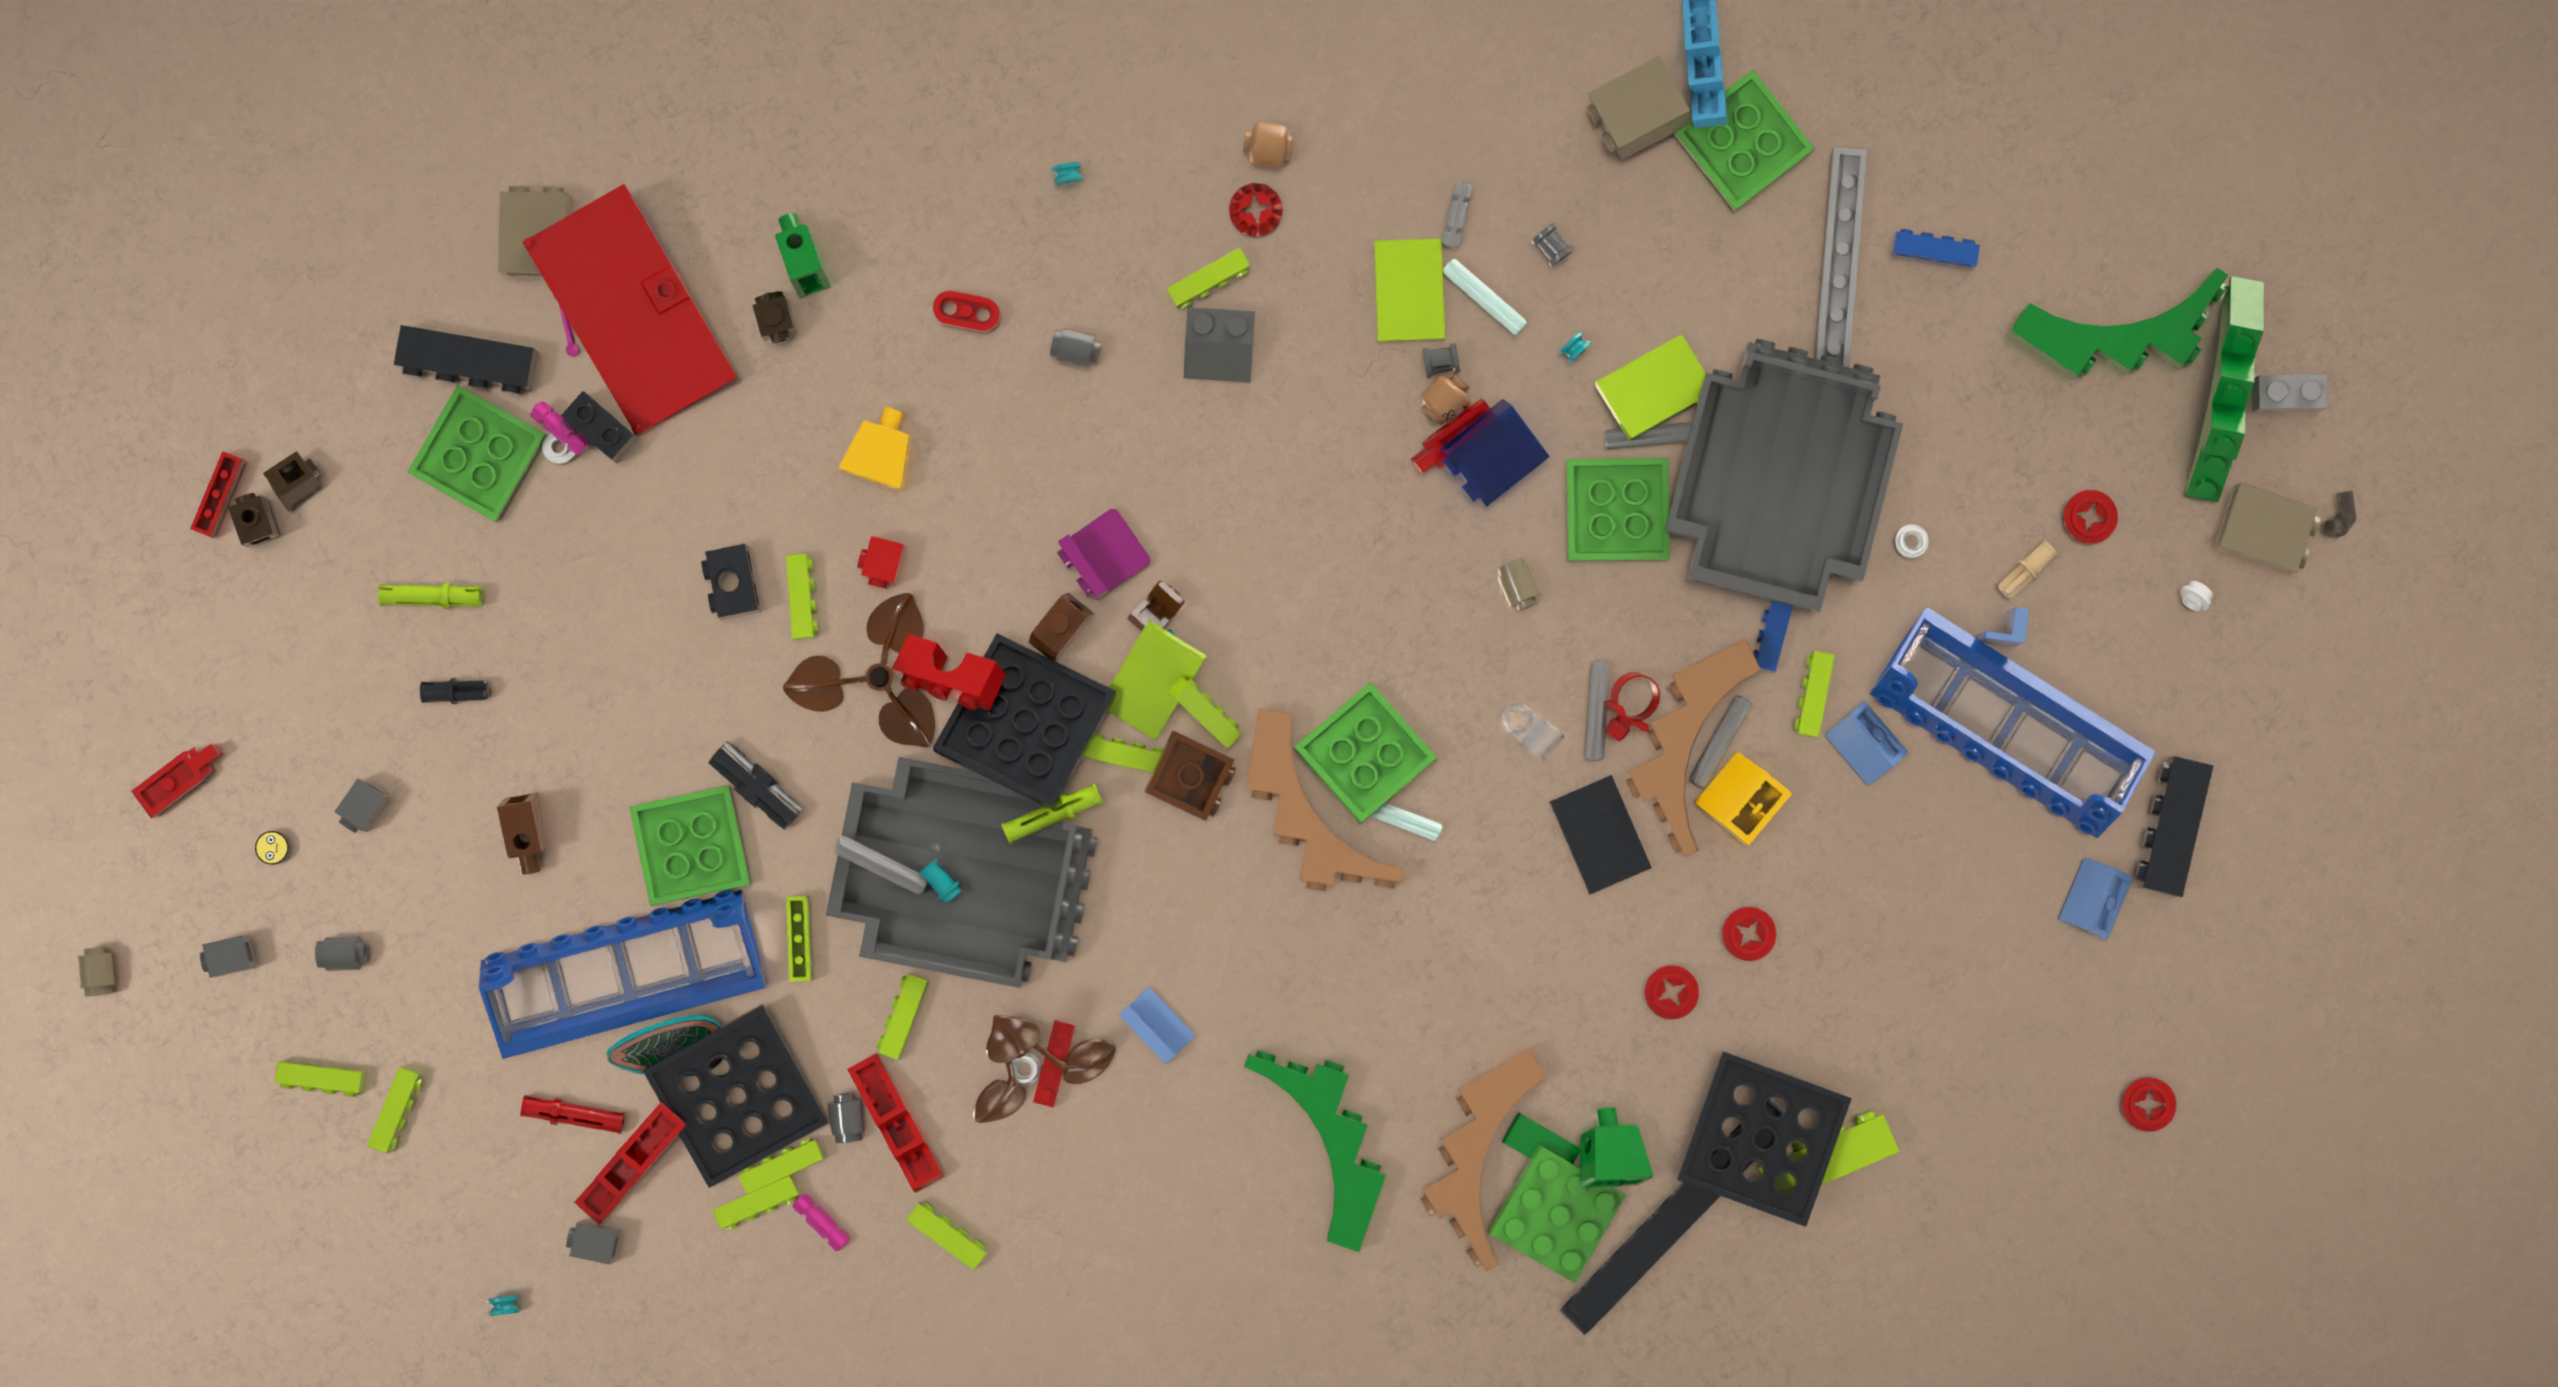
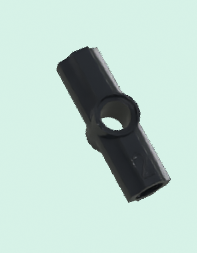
M728 741L717 750L708 762L735 786L733 789L755 808L759 807L773 822L784 830L804 809L777 785L778 782L757 763L753 764Z

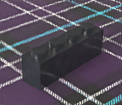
M401 325L393 365L402 369V375L422 378L423 373L435 374V380L455 384V380L458 378L469 380L468 386L488 389L489 384L502 386L501 392L521 395L522 390L531 391L538 351L532 347Z
M2177 756L2168 757L2167 762H2162L2158 775V781L2162 782L2160 795H2154L2150 814L2155 816L2152 828H2146L2142 846L2146 847L2147 850L2144 861L2139 860L2135 871V880H2139L2138 888L2172 897H2183L2214 765Z

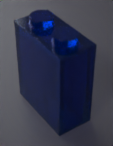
M1504 399L1495 404L1440 448L1446 457L1442 463L1453 477L1459 474L1465 482L1461 488L1473 503L1478 500L1486 507L1550 457L1514 407Z

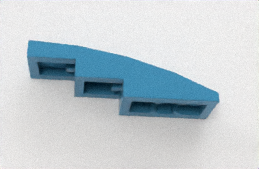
M1682 0L1685 51L1687 55L1694 128L1728 124L1717 0Z

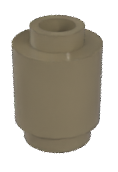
M1522 558L1497 568L1500 575L1497 579L1510 608L1517 606L1518 610L1521 611L1537 604L1535 598L1541 595L1529 565H1524Z
M104 947L83 949L84 956H77L80 989L84 988V996L112 994L111 985H115L112 953H105Z

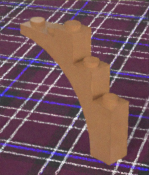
M1747 639L1672 674L1675 680L1670 683L1672 691L1678 702L1684 699L1687 705L1651 722L1650 724L1653 729L1648 732L1656 750L1663 748L1665 754L1628 771L1631 778L1627 779L1626 782L1634 798L1641 796L1644 802L1656 796L1658 802L1653 804L1660 821L1664 822L1667 820L1673 833L1668 834V837L1675 852L1682 851L1685 857L1698 851L1689 826L1685 801L1686 771L1692 746L1704 721L1718 702L1738 683L1761 670Z
M1259 709L1246 790L1252 791V797L1258 799L1272 800V794L1279 795L1273 835L1279 836L1278 843L1298 846L1299 839L1306 840L1300 881H1306L1305 888L1326 891V885L1333 886L1335 873L1342 874L1341 880L1361 883L1362 877L1375 879V886L1394 889L1395 882L1403 883L1405 869L1379 863L1354 851L1337 838L1318 818L1302 791L1294 768L1291 747L1292 714Z
M1529 1048L1458 1089L1461 1096L1456 1098L1460 1107L1466 1116L1472 1113L1475 1118L1440 1138L1443 1146L1438 1148L1448 1166L1454 1163L1457 1168L1422 1188L1426 1195L1420 1198L1430 1216L1437 1213L1438 1217L1442 1219L1451 1213L1454 1215L1455 1218L1449 1221L1459 1239L1466 1236L1472 1246L1466 1250L1476 1268L1483 1265L1486 1272L1497 1266L1498 1263L1488 1244L1481 1217L1480 1182L1483 1163L1492 1137L1506 1114L1525 1093L1546 1079L1545 1074Z

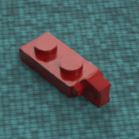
M1481 398L1467 408L1453 422L1446 423L1428 436V439L1422 443L1424 449L1412 457L1411 460L1421 473H1424L1435 464L1439 469L1445 465L1449 467L1499 431L1502 425L1485 400Z
M212 743L200 752L195 747L189 751H183L131 792L149 817L155 818L207 779V776L213 772L209 765L223 754L216 744L212 745Z

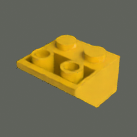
M1737 751L1694 804L1744 846H1749L1792 793L1769 773Z

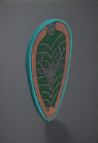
M689 1015L670 1019L640 1029L620 1039L608 1049L606 1053L607 1060L610 1064L622 1070L644 1074V1068L721 1027L717 1020L706 1015ZM723 1058L714 1059L709 1065L710 1070L719 1065Z

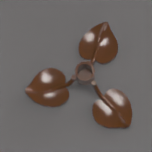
M903 593L888 598L879 604L869 616L866 627L867 636L871 642L884 646L880 663L870 665L866 669L864 676L839 679L840 669L832 659L818 655L803 660L783 685L785 694L799 706L812 711L824 712L834 709L842 702L843 691L840 685L865 682L872 690H884L892 701L886 703L881 708L878 717L879 727L889 740L898 744L929 747L932 742L935 720L928 698L919 690L915 692L909 689H904L896 697L890 687L893 681V673L886 666L889 648L899 653L908 634L920 638L923 636V620L914 597L910 593Z
M994 1015L986 1053L991 1061L1006 1063L1008 1079L1007 1082L995 1080L983 1089L973 1111L975 1122L986 1123L1001 1120L1012 1115L1021 1107L1026 1097V1091L1021 1084H1014L1016 1078L1011 1060L1025 1056L1030 1048H1035L1057 1067L1065 1069L1063 1072L1065 1082L1083 1084L1095 1079L1108 1067L1116 1051L1115 1045L1100 1039L1084 1040L1068 1052L1066 1061H1060L1037 1043L1040 1038V1030L1035 1023L1019 1017Z

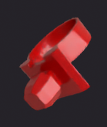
M1629 672L1622 675L1615 682L1611 690V700L1604 701V703L1617 716L1615 719L1611 718L1606 727V734L1619 742L1631 731L1629 729L1631 725L1643 732H1649L1648 724L1641 720L1650 717L1656 711L1660 701L1658 685L1652 678L1640 672ZM1635 677H1645L1650 682L1653 690L1652 700L1642 713L1635 716H1627L1624 707L1618 704L1619 692L1628 680Z

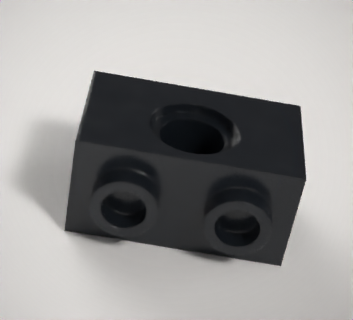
M584 391L577 396L561 415L616 464L639 439Z
M746 544L705 551L707 560L701 561L705 581L711 580L713 593L708 594L711 613H717L718 618L724 620L761 612L749 547ZM730 573L736 574L739 580L737 588L730 592L724 591L721 586L723 577Z

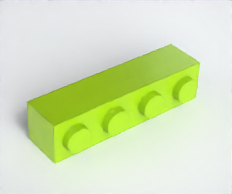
M1239 247L1169 286L1167 292L1177 309L1180 307L1185 309L1193 304L1192 300L1198 297L1203 299L1212 294V289L1216 287L1221 289L1230 284L1229 280L1235 276L1239 279L1248 274L1247 270L1250 269V264Z
M807 553L786 555L792 639H815V634L818 633V622L814 621L813 613L817 612L816 600H812L815 582L814 579H810V571H813V559L809 558Z
M1812 651V655L1808 654L1806 667H1809L1808 675H1804L1802 681V688H1805L1804 696L1799 697L1798 708L1801 711L1800 716H1796L1794 722V729H1797L1796 734L1819 738L1835 657L1834 654Z
M1181 676L1167 692L1225 748L1229 749L1242 735L1236 729L1239 725L1231 717L1226 719L1224 717L1226 712L1217 704L1214 707L1211 704L1213 700L1205 692L1200 694L1197 691L1200 687L1192 679L1187 681Z
M1095 734L1083 758L1153 773L1163 749L1154 747L1153 751L1147 750L1143 744L1133 742V745L1129 746L1124 744L1125 740L1112 738L1111 742L1104 740L1103 735Z
M809 896L786 897L789 982L812 981Z
M908 973L907 977H902L899 988L902 989L900 996H895L891 1006L894 1008L892 1016L888 1015L884 1027L887 1028L885 1036H880L876 1046L880 1048L878 1053L900 1060L929 980Z
M280 1061L277 1062L274 1083H279L280 1088L293 1089V1085L301 1086L303 1091L314 1092V1088L322 1089V1093L335 1094V1091H343V1096L356 1097V1093H362L365 1072Z
M403 1066L398 1068L367 1146L386 1154L390 1153L391 1150H395L398 1143L396 1136L398 1131H402L407 1119H404L406 1112H410L415 1100L412 1097L415 1091L418 1092L423 1080L420 1079L422 1074Z
M811 1138L799 1142L800 1147L794 1150L790 1146L780 1151L781 1156L773 1159L771 1155L760 1160L761 1165L755 1168L751 1165L743 1169L742 1174L738 1175L746 1195L825 1159L817 1139L813 1141Z
M792 1175L713 1209L712 1212L720 1230L726 1228L729 1231L738 1227L737 1222L743 1219L747 1223L758 1218L757 1213L763 1210L767 1214L776 1210V1205L781 1202L787 1205L796 1201L795 1196L800 1193Z
M919 1202L906 1221L972 1270H975L987 1253L984 1250L986 1246L977 1239L974 1242L967 1237L969 1233L961 1227L956 1229L950 1225L952 1221L945 1215L941 1214L939 1217L933 1212L935 1208L927 1202L923 1204Z

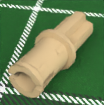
M2043 540L2024 560L2019 559L2017 561L2018 566L1998 583L1999 591L2006 598H2013L2032 579L2036 581L2038 579L2037 574L2054 558L2059 556L2056 550Z

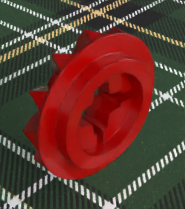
M1250 183L1240 187L1230 200V219L1233 225L1245 235L1253 237L1264 236L1272 232L1282 218L1283 207L1281 199L1277 192L1266 184ZM1252 196H1256L1259 205L1271 207L1260 212L1259 223H1256V218H1254L1252 213L1241 212V210L1251 207Z
M2085 490L2077 493L2069 500L2064 509V525L2069 531L2070 536L2082 543L2093 544L2102 542L2114 532L2117 526L2118 512L2114 502L2108 495L2097 490ZM2094 503V515L2104 520V522H2093L2088 527V530H2086V519L2082 518L2081 515H2077V513L2088 512Z
M1744 907L1737 909L1726 919L1722 936L1725 947L1734 957L1744 961H1755L1765 957L1772 950L1776 942L1777 932L1772 918L1765 911L1755 907ZM1757 921L1754 933L1762 942L1749 940L1741 947L1744 935L1740 932V929L1736 928L1737 925L1749 928Z
M1674 965L1657 969L1648 978L1644 991L1649 1008L1657 1016L1671 1020L1688 1015L1695 1008L1699 998V987L1695 977L1685 968ZM1664 979L1673 987L1685 985L1677 993L1679 1006L1671 998L1658 999L1666 992Z
M2147 1077L2135 1080L2125 1090L2121 1105L2124 1117L2134 1128L2141 1131L2154 1132L2163 1129L2172 1121L2176 1113L2177 1102L2175 1094L2169 1085L2157 1078ZM2148 1090H2150L2153 1101L2163 1103V1107L2157 1106V1108L2151 1109L2149 1120H2147L2148 1114H2146L2145 1108L2135 1106V1102L2140 1103V1101L2146 1100Z

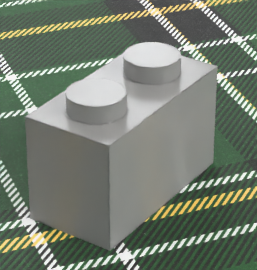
M2327 374L2258 375L2254 378L2252 413L2320 412L2327 408Z

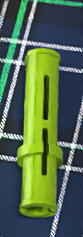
M445 582L442 585L435 586L380 584L378 590V603L380 606H442L443 609H451L452 606L481 607L483 600L481 586H452L451 583Z
M1094 783L1071 795L1062 794L1054 810L1043 806L1001 825L1008 842L1011 844L1013 841L1042 830L1068 817L1072 820L1076 818L1075 814L1102 804L1103 801Z

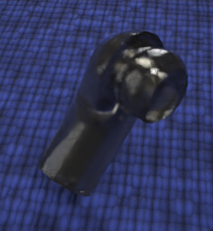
M2353 491L2336 493L2338 513L2333 520H2326L2323 525L2324 533L2327 537L2333 538L2336 536L2341 538L2345 536L2356 522Z

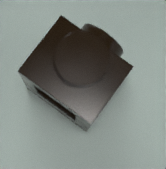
M297 451L263 473L271 489L287 511L293 509V504L321 487L316 479L321 475L310 458L304 461Z

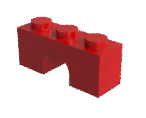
M908 634L892 667L893 672L900 679L899 683L903 687L915 692L918 689L926 690L933 697L946 701L948 698L957 700L960 705L971 710H976L977 707L990 710L1006 677L996 661L966 652L962 663L956 669L943 672V666L948 656L939 644Z

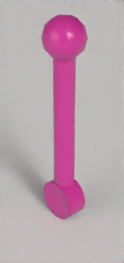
M559 305L568 343L566 353L569 356L575 357L579 354L580 348L574 343L570 322Z

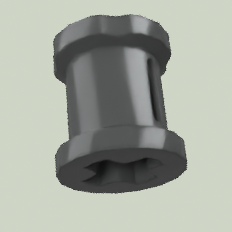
M1555 223L1546 227L1531 240V243L1538 245L1549 258L1551 268L1575 250L1573 245L1568 246L1558 234Z
M1450 343V346L1433 350H1429L1427 347L1422 348L1427 377H1432L1433 373L1453 370L1455 373L1460 372L1456 343Z

